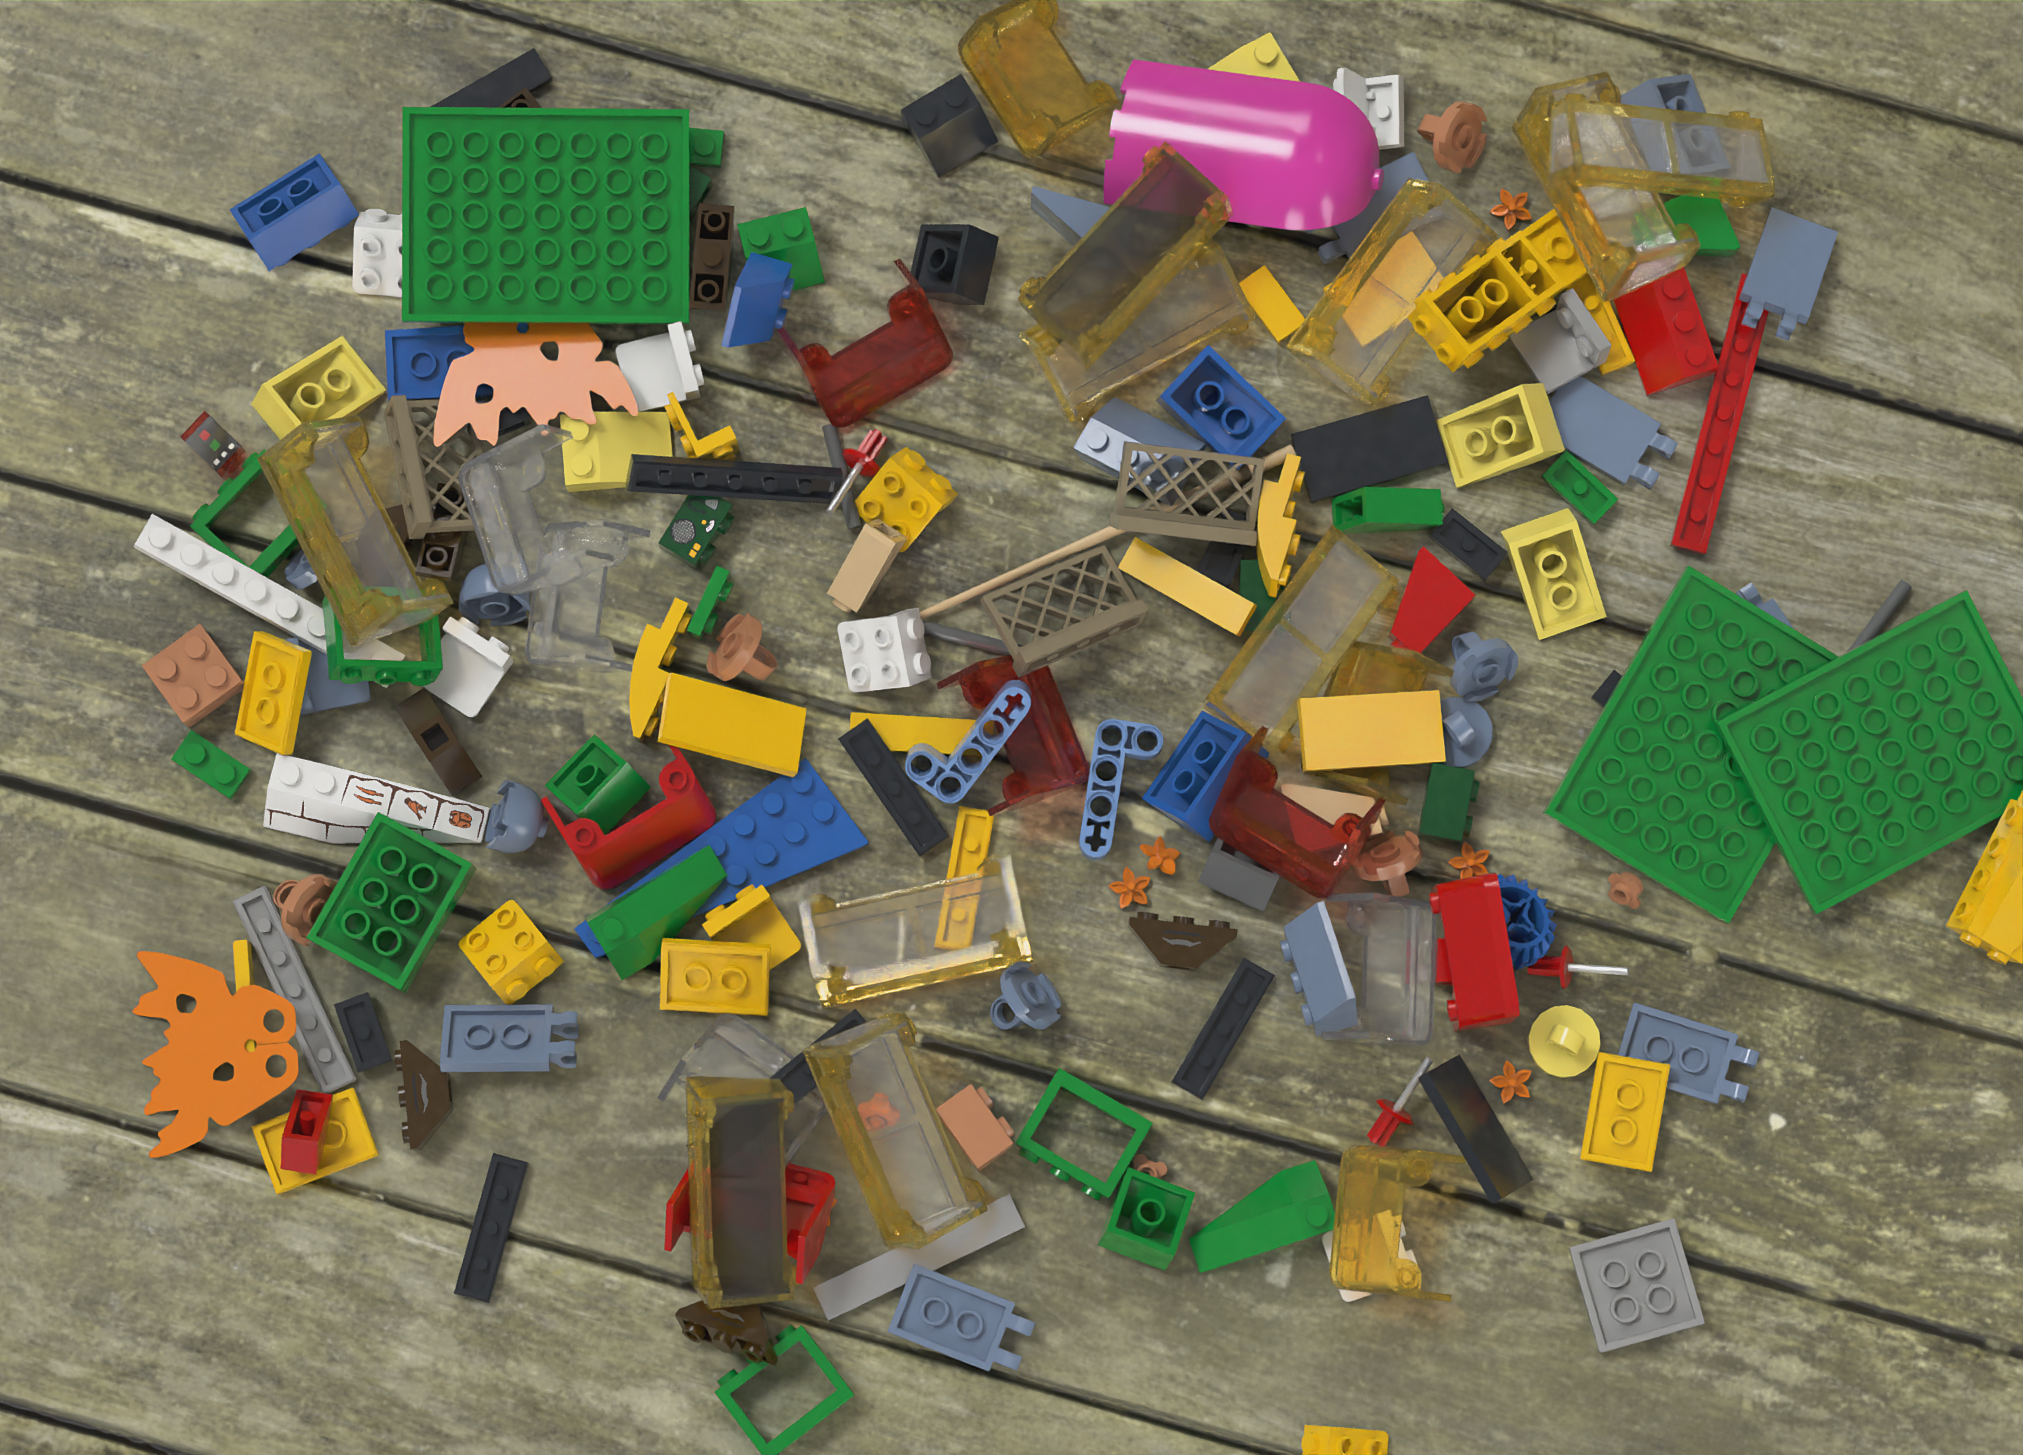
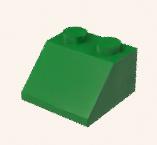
M806 207L737 224L746 262L751 252L792 264L789 278L795 279L792 291L825 283Z
M595 734L545 784V787L579 819L587 818L596 822L604 835L612 830L618 821L651 788L623 758Z
M1127 1167L1108 1212L1097 1245L1165 1271L1175 1256L1195 1192Z

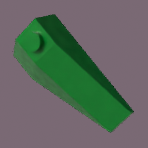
M708 844L586 917L585 920L621 980H624L654 962L661 953L662 939L674 938L728 875Z
M1313 1160L1278 1172L1190 1237L1189 1242L1199 1273H1203L1333 1231L1340 1227L1317 1163Z

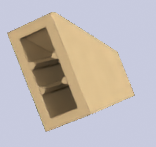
M880 519L866 523L827 594L834 597L832 603L847 613H851L852 610L855 612L863 610L908 538Z
M1294 784L1281 785L1298 853L1302 857L1385 835L1383 826L1389 825L1387 812L1384 804L1377 805L1374 797Z

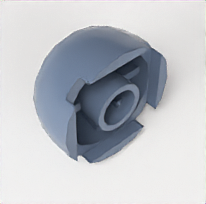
M491 560L477 566L462 581L459 595V612L462 617L472 623L479 624V618L492 619L490 626L512 625L525 619L526 610L530 611L531 595L528 583L520 571L502 561Z
M508 779L503 781L497 794L503 795L497 805L492 804L486 827L485 841L490 842L486 846L487 849L513 854L525 851L531 847L537 837L543 838L549 819L543 816L544 805L539 795L532 788Z

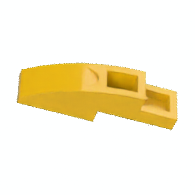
M1288 453L1279 482L1264 480L1259 501L1256 530L1258 532L1256 548L1260 572L1269 596L1275 598L1277 597L1280 585L1287 586L1292 565L1287 564L1289 555L1296 556L1301 535L1295 534L1297 520L1293 519L1296 502L1291 500L1294 492H1301L1305 472L1300 471L1301 457Z
M676 597L661 629L649 624L646 625L633 663L629 695L630 719L635 740L641 743L646 735L652 737L660 720L655 715L660 704L664 703L667 677L670 675V673L661 669L663 665L669 667L678 648L673 644L679 633L683 635L686 633L693 615L689 614V603Z

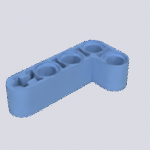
M1020 680L1006 682L949 757H946L929 744L919 743L909 749L906 757L905 770L907 775L945 803H955L961 800L1028 713L1031 707V691L1029 686ZM1017 693L1021 694L1022 704L1015 702L1009 709V715H1007L1004 710L1008 706L1009 695L1014 697ZM997 720L1003 725L1004 729L999 734L991 735L985 731L983 726L987 721ZM975 748L981 753L982 758L978 762L970 763L963 758V752L966 749ZM923 755L931 760L932 765L928 769L919 770L913 765L912 760L916 756ZM949 776L955 777L960 781L961 786L957 790L948 791L944 789L941 781Z
M1107 719L1098 726L1095 734L1079 839V849L1087 859L1098 861L1109 854L1112 845L1124 759L1152 760L1160 754L1163 746V735L1156 726L1117 719ZM1113 728L1120 732L1122 739L1119 744L1109 746L1102 741L1101 734L1104 730ZM1143 734H1150L1155 737L1157 746L1151 751H1143L1137 745V738ZM1106 763L1112 765L1116 770V776L1110 781L1100 780L1096 775V769L1099 765ZM1096 799H1104L1109 802L1111 811L1106 816H1096L1090 809L1091 803ZM1088 821L1095 825L1109 824V829L1101 827L1100 841L1106 843V845L1099 846L1098 852L1091 851V845L1085 843V840L1092 839L1094 825L1087 826Z

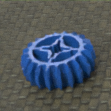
M1499 874L1497 877L1505 922L1508 925L1506 928L1513 968L1517 971L1525 966L1534 965L1539 958L1547 954L1549 946L1555 939L1552 933L1555 931L1557 924L1550 920L1555 911L1546 909L1545 905L1548 899L1539 898L1537 895L1539 887L1532 890L1529 889L1527 879L1518 883L1514 874L1506 878Z

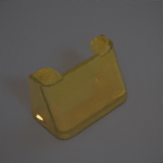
M1012 0L979 16L958 43V53L962 63L1019 151L1028 159L1036 158L1113 111L1120 103L1109 84L1098 79L1089 84L1087 83L1052 29L1058 20L1059 13L1058 4L1055 0Z

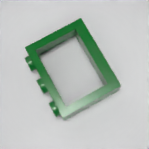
M263 449L259 454L254 452L242 464L244 470L235 479L229 478L220 486L217 491L219 496L210 505L206 503L195 512L192 517L194 522L190 527L209 546L268 578L323 521L330 511L269 452ZM268 467L307 504V507L248 566L208 528Z
M331 586L322 600L329 680H341L344 684L376 681L380 685L411 682L415 686H425L435 682L443 670L435 589ZM340 614L418 617L421 661L344 659Z
M1059 1068L1016 1140L1015 1145L1021 1148L1018 1154L1028 1161L1037 1164L1040 1159L1052 1166L1049 1173L1068 1183L1070 1178H1073L1083 1184L1080 1191L1097 1201L1102 1196L1109 1200L1153 1122ZM1060 1088L1135 1131L1106 1183L1031 1140L1032 1135Z
M791 1324L775 1336L779 1342L775 1345L777 1356H781L800 1341L837 1390L769 1443L765 1441L731 1395V1393L769 1364L762 1361L754 1363L746 1358L749 1366L739 1373L732 1369L717 1381L720 1388L715 1391V1394L761 1455L780 1454L855 1396L803 1325L795 1329Z

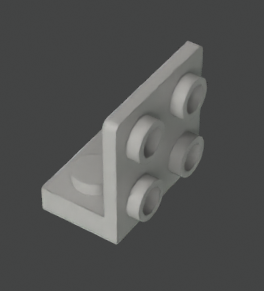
M1573 288L1560 295L1556 310L1532 322L1519 333H1512L1509 341L1536 381L1544 384L1547 394L1605 363L1611 348V343Z

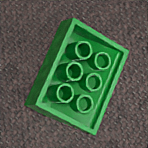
M377 812L306 938L406 994L477 868L469 861Z

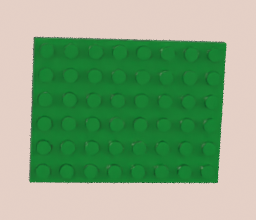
M402 107V322L673 324L682 322V324H689V109Z
M1686 566L1544 809L1543 814L1720 921L1729 924L1776 842L1714 722L1839 656L1691 566Z
M1967 590L1946 599L1714 722L1813 915L1832 907L2002 816L2010 799L2018 800L2023 791V698Z

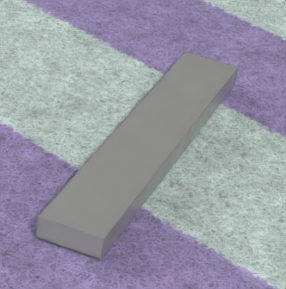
M267 886L260 887L233 900L275 993L287 999L295 1008V1036L321 1092L331 1094L358 1081L293 941L286 936L282 928L281 916Z
M1009 1194L817 1285L813 1289L829 1321L905 1285L913 1264L932 1271L937 1270L1021 1230L1025 1226Z

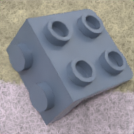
M297 637L285 639L288 642L312 651L301 715L360 704L370 700L369 681L344 684L341 680H329L326 654L301 642Z

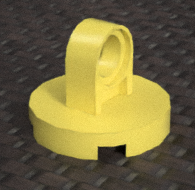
M1569 1005L1555 1006L1541 1013L1532 1023L1527 1038L1529 1052L1535 1065L1546 1074L1559 1078L1576 1076L1587 1070L1596 1060L1601 1045L1599 1030L1593 1019L1583 1010Z

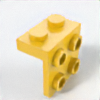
M674 392L667 394L669 404L665 405L664 408L675 432L682 429L684 433L680 440L688 458L730 461L736 458L734 454L740 452L730 425L697 441Z
M905 447L887 460L855 500L859 516L867 523L880 519L906 536L908 539L899 551L904 552L913 544L936 514L953 502L958 493L952 489L951 483L944 476L936 474L926 465L924 458L919 453Z
M751 884L735 895L738 901L727 908L723 904L714 908L705 915L708 921L702 924L712 941L771 944L770 970L801 949L800 941L763 885L755 888Z
M514 900L504 903L461 938L458 944L471 963L506 1005H512L524 997L530 989L545 977L551 975L556 968L564 963V960Z
M1305 1425L1304 1436L1301 1442L1302 1455H1387L1389 1437L1385 1431Z

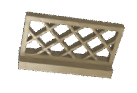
M395 395L391 397L384 411V417L409 539H423L426 533L495 529L498 523L481 442L477 438L471 423H467L458 430L447 444L443 443L436 447L433 441L434 435L430 432L434 428L439 400L407 401L406 395ZM412 412H424L434 420L425 429L414 421ZM458 438L471 446L472 454L468 459L451 448ZM424 439L440 450V453L433 461L420 452L419 445ZM444 455H447L461 466L453 476L437 465ZM465 469L478 478L479 485L474 491L457 479ZM430 471L447 482L440 492H437L426 483L425 477ZM451 486L467 497L460 508L443 496ZM473 501L484 509L486 519H474L464 510ZM439 503L454 515L450 520L434 521L432 508Z
M1124 441L1115 508L1110 513L1109 526L1117 530L1256 546L1258 532L1255 531V523L1265 459ZM1133 450L1146 452L1153 462L1152 465L1139 475L1130 466ZM1153 453L1164 455L1157 459ZM1173 455L1180 456L1188 466L1174 479L1169 476L1162 466ZM1188 457L1199 459L1192 464ZM1207 460H1215L1222 472L1206 483L1196 469ZM1222 461L1232 462V464L1226 468ZM1241 464L1254 465L1252 480L1241 488L1231 475V472ZM1158 468L1168 483L1152 495L1142 480ZM1130 473L1134 479L1128 483ZM1190 473H1193L1202 485V488L1186 499L1176 484ZM1227 477L1237 492L1221 503L1211 488ZM1138 484L1148 499L1137 508L1125 507L1126 493ZM1172 488L1183 503L1172 512H1166L1156 500ZM1250 489V496L1248 498L1245 493ZM1207 492L1217 507L1208 515L1200 516L1191 504ZM1239 497H1242L1248 505L1246 521L1233 520L1226 510ZM1153 504L1157 510H1149L1146 508ZM1187 508L1191 514H1183L1181 512ZM1222 512L1225 518H1216L1215 516Z
M1105 544L988 593L980 599L1014 659L1012 667L1018 678L1140 626L1149 611L1142 598L1139 600L1135 598ZM1100 557L1107 570L1105 577L1086 572L1087 563ZM1066 573L1078 577L1074 591L1056 585L1057 575ZM1082 579L1102 586L1098 599L1079 593ZM1036 586L1047 590L1044 603L1025 598L1026 588ZM1106 588L1120 592L1125 602L1116 606L1102 601ZM1052 592L1071 599L1067 612L1048 606ZM1005 599L1017 603L1013 617L1000 613L993 602ZM1075 601L1095 607L1093 616L1085 619L1072 614ZM1021 605L1041 612L1037 625L1017 619ZM1045 614L1065 620L1063 628L1054 632L1041 627ZM1014 627L1034 633L1032 642L1019 647L1012 636Z

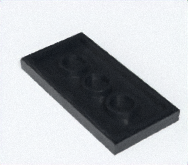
M1428 395L1291 434L1296 456L1301 457L1300 469L1305 472L1304 482L1311 503L1448 464Z
M1460 1054L1418 1077L1419 1082L1492 1204L1533 1180Z

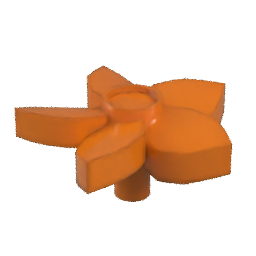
M1501 188L1500 200L1502 204L1496 205L1489 213L1494 216H1504V225L1507 231L1514 226L1516 218L1522 221L1531 220L1532 217L1529 211L1523 207L1527 201L1528 192L1519 193L1513 199L1508 191Z
M1161 836L1157 838L1153 846L1148 844L1140 845L1139 848L1142 852L1151 857L1147 862L1148 870L1159 867L1164 873L1170 875L1175 873L1174 861L1181 852L1174 848L1166 849Z
M1464 841L1461 848L1463 857H1454L1448 863L1454 868H1463L1460 873V879L1472 877L1473 873L1476 876L1488 874L1485 866L1480 863L1487 859L1490 850H1479L1474 854L1471 845Z
M1126 867L1122 874L1123 882H1113L1108 887L1113 892L1121 894L1119 900L1121 910L1129 906L1132 899L1137 904L1147 905V896L1143 889L1148 886L1151 878L1140 876L1135 879L1133 872Z
M1506 1060L1503 1067L1504 1076H1495L1489 1080L1494 1086L1503 1088L1501 1092L1503 1104L1511 1100L1514 1092L1520 1097H1530L1527 1087L1522 1083L1529 1078L1532 1070H1520L1516 1073L1514 1066Z

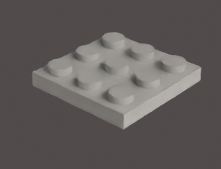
M1674 1218L1568 1248L1599 1353L1705 1324Z

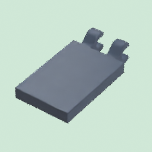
M1414 152L1379 168L1384 170L1383 186L1381 190H1376L1368 206L1356 217L1331 226L1338 240L1328 242L1319 247L1320 251L1317 253L1324 265L1344 254L1347 255L1350 263L1402 238L1411 231L1415 232L1445 217L1446 212ZM1317 229L1306 230V232L1309 234Z
M1771 207L1738 299L1748 303L1741 324L1755 329L1763 309L1776 313L1782 317L1775 336L1789 341L1797 322L1806 325L1838 232Z
M1582 376L1558 388L1550 400L1565 451L1567 450L1572 456L1623 486L1630 477L1651 490L1660 473L1638 463L1647 447L1669 460L1678 445L1674 440L1656 433L1661 425L1660 422Z
M1634 1003L1618 1055L1670 1064L1666 1089L1717 1105L1720 1095L1744 1103L1749 1087L1725 1080L1730 1060L1755 1068L1760 1052L1735 1045L1738 1034Z
M553 1004L445 1005L440 1052L441 1072L550 1071V1062L563 1068H575L577 1063L575 1041L552 1042V1033L558 1034L565 1039H577L579 1035L578 1014L573 1011L554 1013Z
M913 1264L887 1332L986 1371L990 1370L993 1362L1017 1371L1022 1356L998 1347L1006 1327L1030 1336L1035 1322L1012 1314L1015 1306L1014 1302Z

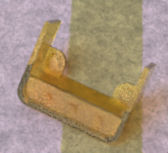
M1350 641L1339 652L1323 697L1417 692L1423 689L1427 674L1452 678L1454 671L1414 650L1361 641ZM1301 758V769L1303 771V763ZM1387 767L1304 772L1315 779L1362 796L1374 797L1376 800L1405 806L1408 798L1387 789L1390 778Z
M1353 1145L1348 1147L1341 1157L1329 1267V1276L1333 1285L1345 1291L1423 1301L1451 1302L1452 1295L1420 1291L1421 1271L1418 1265L1411 1260L1398 1258L1405 1185L1422 1186L1432 1176L1433 1163L1465 1164L1464 1156L1370 1145Z

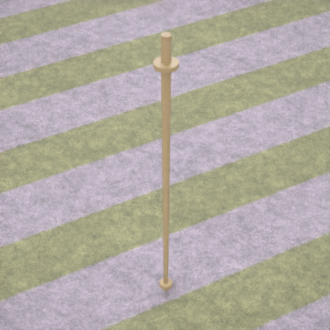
M1290 444L1261 457L1265 459L1263 472L1285 463L1287 453L1296 455L1292 445ZM1244 464L1238 471L1234 470L1231 472V475L1237 483L1249 478L1252 480L1254 465ZM1225 477L1212 487L1211 490L1213 493H1216L1233 485ZM1202 485L1183 492V495L1188 499L1201 489ZM1206 492L1204 495H1202V496H1201L1200 498H1198L1196 501H1198V500H1200V499H1202V498H1205V497H1207V496H1209V495H1208L1207 492ZM1178 497L1172 507L1164 502L1159 503L1164 511L1172 512L1183 502ZM1154 506L1148 508L1149 510H1157ZM1108 526L920 611V619L927 618L1126 531Z

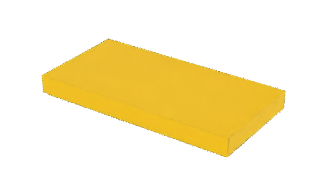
M671 672L667 677L657 742L794 777L798 773L807 708Z
M1439 690L1300 698L1297 700L1303 772L1446 762Z

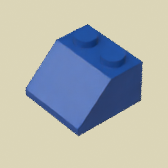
M751 252L734 287L721 346L729 348L771 341L776 328L783 329L788 309L783 308L784 299H790L795 279L789 278L792 264Z

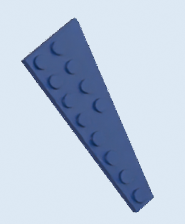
M804 758L799 762L798 773L794 777L781 775L611 902L709 844L728 876L691 917L693 919L713 910L721 904L727 905L736 901L735 895L751 884L755 888L760 885L768 888L775 883L795 875L797 876L811 868L828 861H833L857 849L864 848L869 842L808 760ZM586 920L574 928L596 959L606 955Z

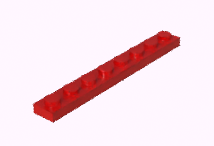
M1744 273L1739 278L1718 359L1719 367L1714 374L1670 542V547L1703 556L1706 554L1769 313L1768 310L1763 309L1755 329L1741 324L1748 303L1738 300L1747 274Z

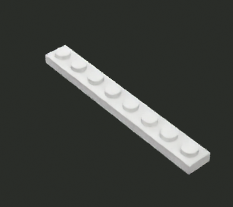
M154 514L151 515L134 548L327 655L322 608ZM341 619L344 659L402 661L405 657L401 652Z

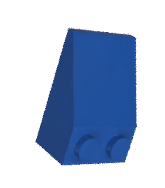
M1209 345L1194 358L1155 400L1184 428L1217 453L1251 457L1286 419ZM1241 464V465H1240L1238 468H1236L1235 470L1238 471L1243 464Z

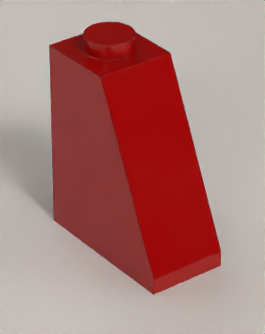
M1424 546L1417 553L1388 636L1393 641L1390 644L1391 648L1403 659L1409 656L1413 661L1430 646L1476 596Z

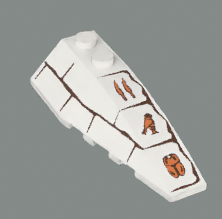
M276 754L267 788L263 827L331 844L360 843L377 812H380L436 844L482 843L490 812L488 807L385 779L288 755Z

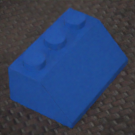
M320 153L229 209L268 271L285 265L296 254L306 248L317 245L323 237L336 229L346 227L352 219L359 216L356 208Z
M1201 711L1142 799L1189 832L1210 842L1270 753L1246 732Z

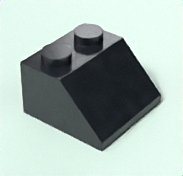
M962 74L901 109V120L938 178L998 143V139L981 104Z
M921 224L906 293L957 305H984L999 237L970 224Z

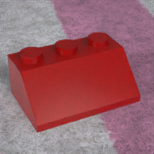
M1684 267L1648 278L1612 296L1629 348L1635 359V365L1646 397L1714 375L1719 366Z

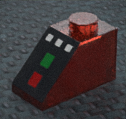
M206 411L180 436L186 445L221 478L226 472L232 474L236 471L244 460L241 456L246 451Z

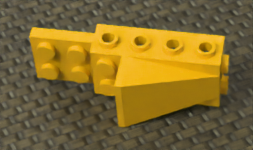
M1563 203L1523 231H1518L1506 241L1502 237L1486 249L1487 254L1482 258L1478 254L1462 266L1463 271L1458 275L1454 271L1438 283V289L1434 292L1427 289L1413 301L1416 308L1409 314L1408 320L1412 323L1414 330L1432 347L1437 358L1446 364L1452 373L1462 365L1469 369L1484 357L1482 351L1487 347L1494 351L1512 333L1515 332L1517 334L1533 321L1530 316L1536 312L1540 317L1556 305L1553 299L1555 296L1596 268L1607 258Z
M2023 791L2018 800L2010 799L1946 924L1948 928L1960 934L1959 939L1962 942L1975 948H1983L1988 952L1987 957L2003 965H2006L2008 961L2023 963Z

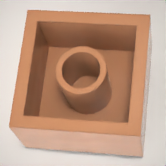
M198 624L142 665L180 720L188 728L194 726L234 697L244 687L243 679L201 624Z
M970 1084L936 1108L935 1111L979 1172L1013 1147L1014 1143L1011 1138L1015 1136V1133L1003 1116L997 1120L989 1110L994 1107V1103L984 1089L980 1087L975 1090Z

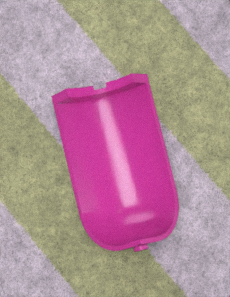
M1133 59L1120 88L1121 94H1126L1122 109L1114 110L1109 137L1115 138L1113 159L1105 160L1104 204L1279 229L1311 230L1338 225L1356 217L1368 206L1376 190H1381L1383 186L1384 170L1379 169V146L1370 121L1357 105L1333 89L1313 83Z

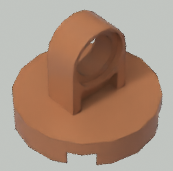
M1459 101L1448 107L1441 117L1425 114L1417 132L1422 137L1433 142L1434 159L1439 167L1451 172L1461 173L1460 169L1463 167L1471 168L1482 153L1487 134L1481 133V121L1487 122V119L1481 107L1466 101Z
M739 613L725 624L715 638L721 642L716 654L709 651L706 667L710 674L720 680L728 681L744 670L759 680H765L777 668L778 663L774 655L759 644L762 636V624L759 619L749 613H746V617Z
M1385 831V835L1361 841L1357 845L1359 852L1357 854L1351 853L1350 855L1355 875L1362 880L1382 881L1392 901L1410 894L1404 873L1412 870L1423 856L1418 836L1411 831H1405V836H1395L1393 831Z
M315 874L302 879L300 882L287 880L276 888L273 900L282 911L281 923L286 936L303 946H309L308 943L312 941L306 937L337 882L323 874Z

